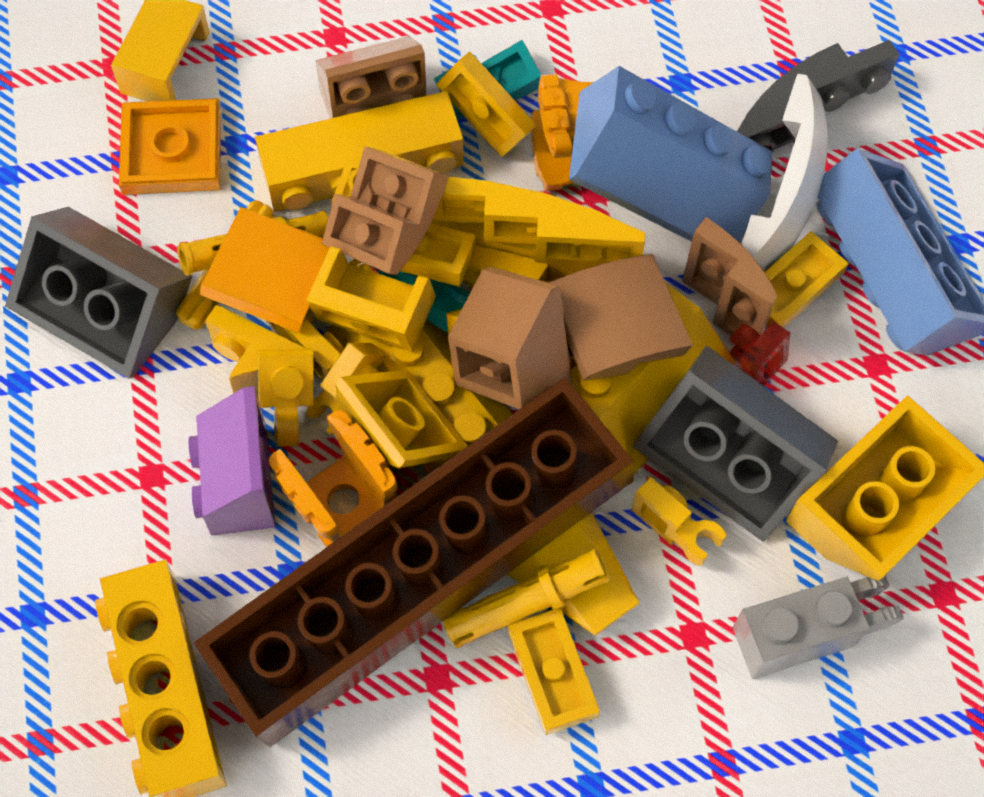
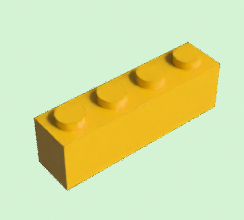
M447 91L255 136L259 159L274 212L285 209L299 210L307 207L310 203L333 198L346 161L350 160L360 163L364 146L380 149L443 174L450 172L456 167L464 166L463 136Z

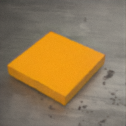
M219 98L122 103L119 188L122 195L221 190V105Z
M240 207L201 284L200 295L300 333L311 309L306 301L330 247L321 244L323 240L321 237Z

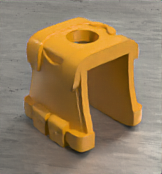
M558 74L541 75L538 87L540 110H533L531 119L537 126L531 130L530 143L532 155H534L533 161L536 175L540 177L545 191L561 190L563 186L574 183L569 180L579 93L594 82L562 79L558 77Z
M341 410L331 413L326 418L338 440L344 457L309 481H304L281 449L269 457V464L277 476V481L283 493L294 504L300 516L308 524H313L318 532V537L326 547L395 499L396 495L394 492L397 490L395 477L389 470L383 455L375 444L371 443L370 438L357 422L353 424L348 415ZM343 488L354 490L359 495V502L353 511L347 514H337L329 508V500L334 492Z

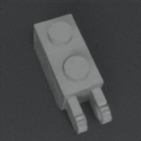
M886 575L880 581L866 577L850 582L847 576L742 609L732 628L752 679L846 650L858 644L864 635L901 622L904 617L899 606L884 607L864 615L858 601L866 597L877 596L889 588L890 585Z

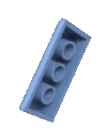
M618 66L579 93L569 180L691 242L694 231L707 217L740 243L746 233L751 215L757 216L770 195L773 152L623 67Z
M857 148L827 171L823 176L817 196L819 199L816 203L817 209L823 219L836 229L842 240L839 243V248L846 260L857 267L865 282L862 284V289L868 300L874 306L881 309L888 322L886 332L893 344L904 352L930 355L983 335L984 299L904 164Z

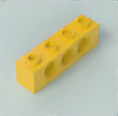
M161 560L99 578L104 597L96 599L95 606L102 630L104 632L111 630L115 650L107 652V659L114 683L116 685L124 684L128 703L119 705V712L126 737L128 739L136 737L140 758L132 760L131 763L135 783L140 795L148 793L149 797H195L227 787L176 578L167 560ZM149 620L158 622L157 629L150 638L142 641L132 639L133 631L140 623ZM160 672L170 674V682L165 690L155 695L144 693L145 684L152 675ZM169 726L183 727V738L176 747L169 750L157 749L158 736L165 728Z

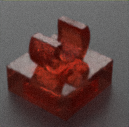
M773 322L760 336L752 327L742 324L730 337V341L735 346L729 353L735 361L741 364V371L762 386H765L788 361L791 332Z

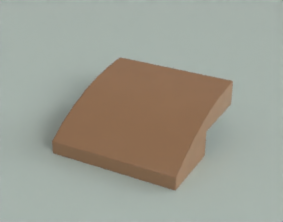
M364 146L351 196L335 193L321 244L342 249L344 254L385 273L397 275L409 261L427 232L443 196L449 176L380 149Z
M706 217L694 231L682 282L717 304L712 322L714 325L755 351L761 343L778 296L768 277L751 254L722 227Z
M653 254L597 265L549 282L560 286L561 298L564 304L563 317L566 340L583 381L629 374L638 363L684 356L693 346Z

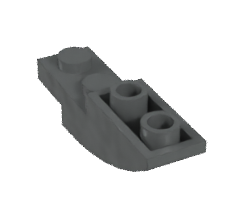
M890 40L849 57L839 43L821 50L797 64L776 80L749 110L737 132L772 152L791 142L795 143L796 139L782 119L797 74L808 76L821 96L824 110L830 112L841 107L850 98L865 92L873 94L884 88L891 80V74L899 57V52Z

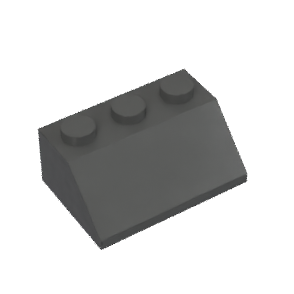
M68 206L31 216L5 307L130 379L138 373L177 322L176 310L186 297L193 276H186L181 269Z
M706 345L632 447L764 542L793 509L797 500L826 471L838 440Z

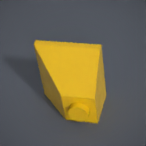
M408 369L343 376L335 384L338 409L344 411L353 424L357 422L368 435L371 443H374L383 455L387 464L403 468L450 459L468 447Z

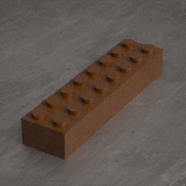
M564 377L193 642V644L255 737L267 746L272 747L634 482V461L567 378Z

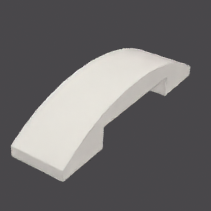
M797 74L782 119L796 140L771 217L751 215L742 242V246L751 254L764 272L786 254L797 240L813 210L824 176L828 145L825 110L821 96L808 76L803 74Z

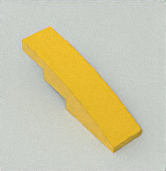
M449 177L433 220L484 223V241L536 244L535 262L597 266L616 260L642 256L645 245V232L597 210L543 192L485 180Z

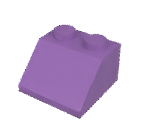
M255 386L243 387L197 415V435L189 436L188 439L192 468H200L201 485L192 486L193 511L196 519H204L210 535L276 528L267 427Z

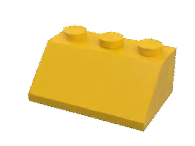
M666 283L667 288L693 344L684 356L638 363L629 374L583 381L577 365L570 371L572 386L633 459L635 475L649 458L633 448V444L705 346L710 347L733 365L735 363L701 308L668 283Z
M907 395L797 500L786 522L825 559L880 581L984 478V462Z

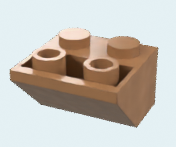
M410 36L315 60L319 89L329 118L427 96L425 52L422 44Z
M491 266L482 269L448 335L455 384L517 409L524 407L564 377L572 385L570 353L567 348L563 317L564 304L561 298L560 286Z

